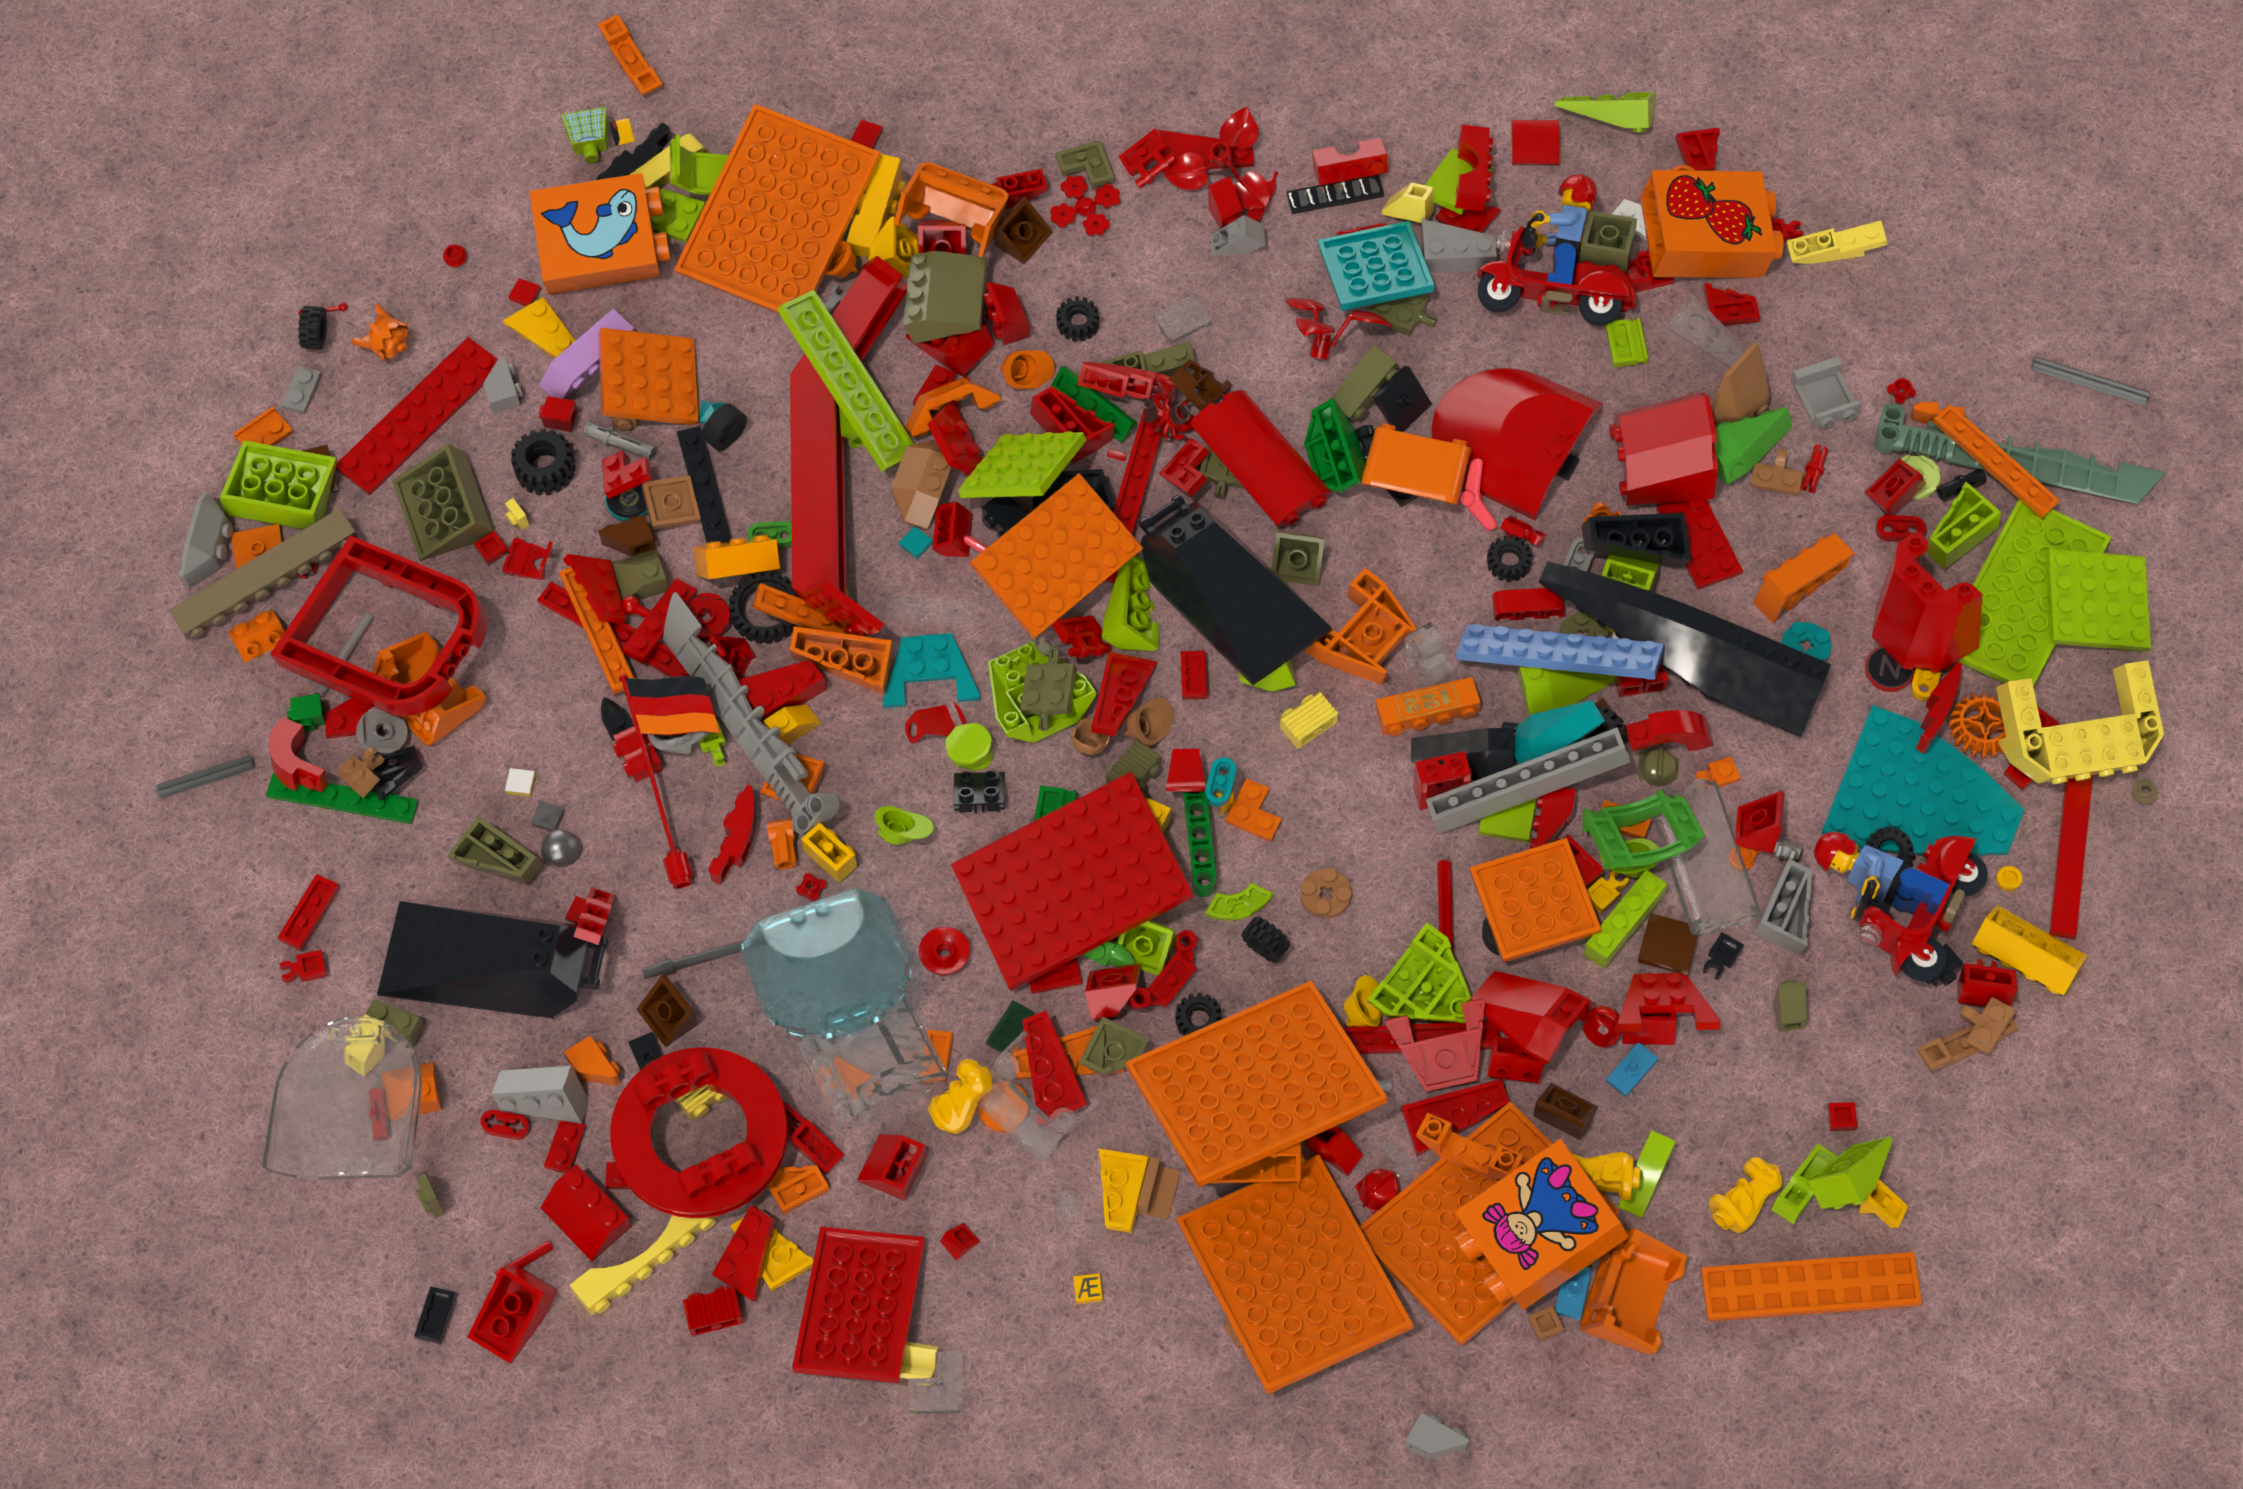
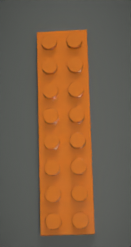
M1914 1252L1701 1267L1700 1270L1707 1322L1917 1307L1922 1304Z

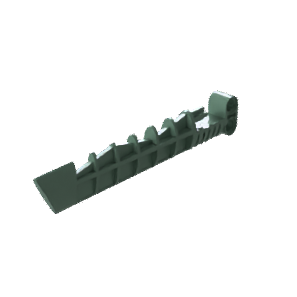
M1894 403L1884 406L1874 442V447L1879 453L1891 454L1894 451L1902 452V450H1907L1908 454L1915 452L1917 456L1924 454L1926 458L1933 456L1935 460L1942 458L1947 463L1986 470L1938 428L1933 421H1928L1926 430L1903 425V408ZM2008 436L2006 445L1995 442L2040 483L2139 504L2166 474L2164 471L2120 461L2116 471L2095 462V456L2091 455L2090 459L2068 451V449L2040 448V443L2036 442L2034 448L2011 447L2012 436Z

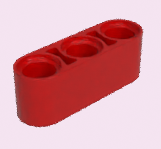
M1547 588L1500 590L1492 595L1494 619L1496 621H1500V619H1509V621L1525 620V618L1534 617V619H1549V616H1559V618H1562L1566 615L1565 600Z

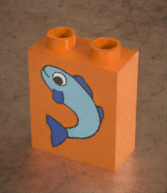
M643 173L529 191L542 279L547 294L661 277L658 262L671 260L666 232L654 233L651 217L663 215L659 187L647 189Z

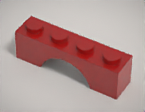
M1461 125L1457 158L1467 162L1473 170L1468 173L1459 174L1455 192V208L1483 211L1485 202L1490 201L1491 188H1487V185L1490 186L1492 171H1488V169H1491L1493 155L1489 154V152H1492L1493 138H1489L1490 128Z

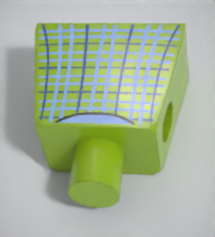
M606 107L562 114L564 127L575 156L584 154L586 163L597 162L599 160L598 152L605 151L608 147L609 121Z

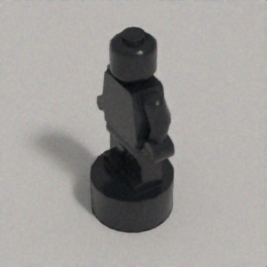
M1364 425L1355 430L1358 442L1362 444L1361 451L1365 461H1367L1375 432L1373 425Z

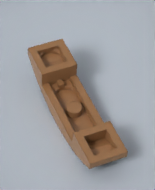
M2011 1019L1999 1041L2018 1030V1026L2013 1019ZM1974 1024L1943 1039L1938 1037L1917 1047L1916 1050L1929 1071L1950 1066L1979 1052V1050L1966 1043L1975 1026Z

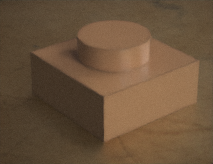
M611 417L613 428L626 431L632 427H638V419Z
M1553 1306L1528 1316V1321L1539 1343L1564 1332V1328Z

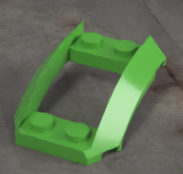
M1658 790L1655 795L1634 803L1603 807L1601 811L1590 812L1589 808L1583 810V832H1590L1605 861L1602 869L1642 866L1663 861L1691 849L1705 836L1686 799L1678 795H1674L1673 798L1666 796L1663 790ZM1663 813L1678 841L1655 850L1630 853L1618 829L1641 823Z

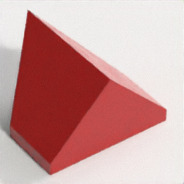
M712 636L710 638V646L713 644L717 646L715 653L733 667L738 680L742 679L751 660L756 658L746 639Z

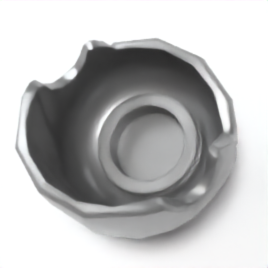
M558 829L547 834L542 841L540 853L547 864L561 868L574 863L579 857L581 846L577 836L573 833Z

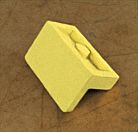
M907 1342L901 1378L931 1382L936 1370L938 1346Z

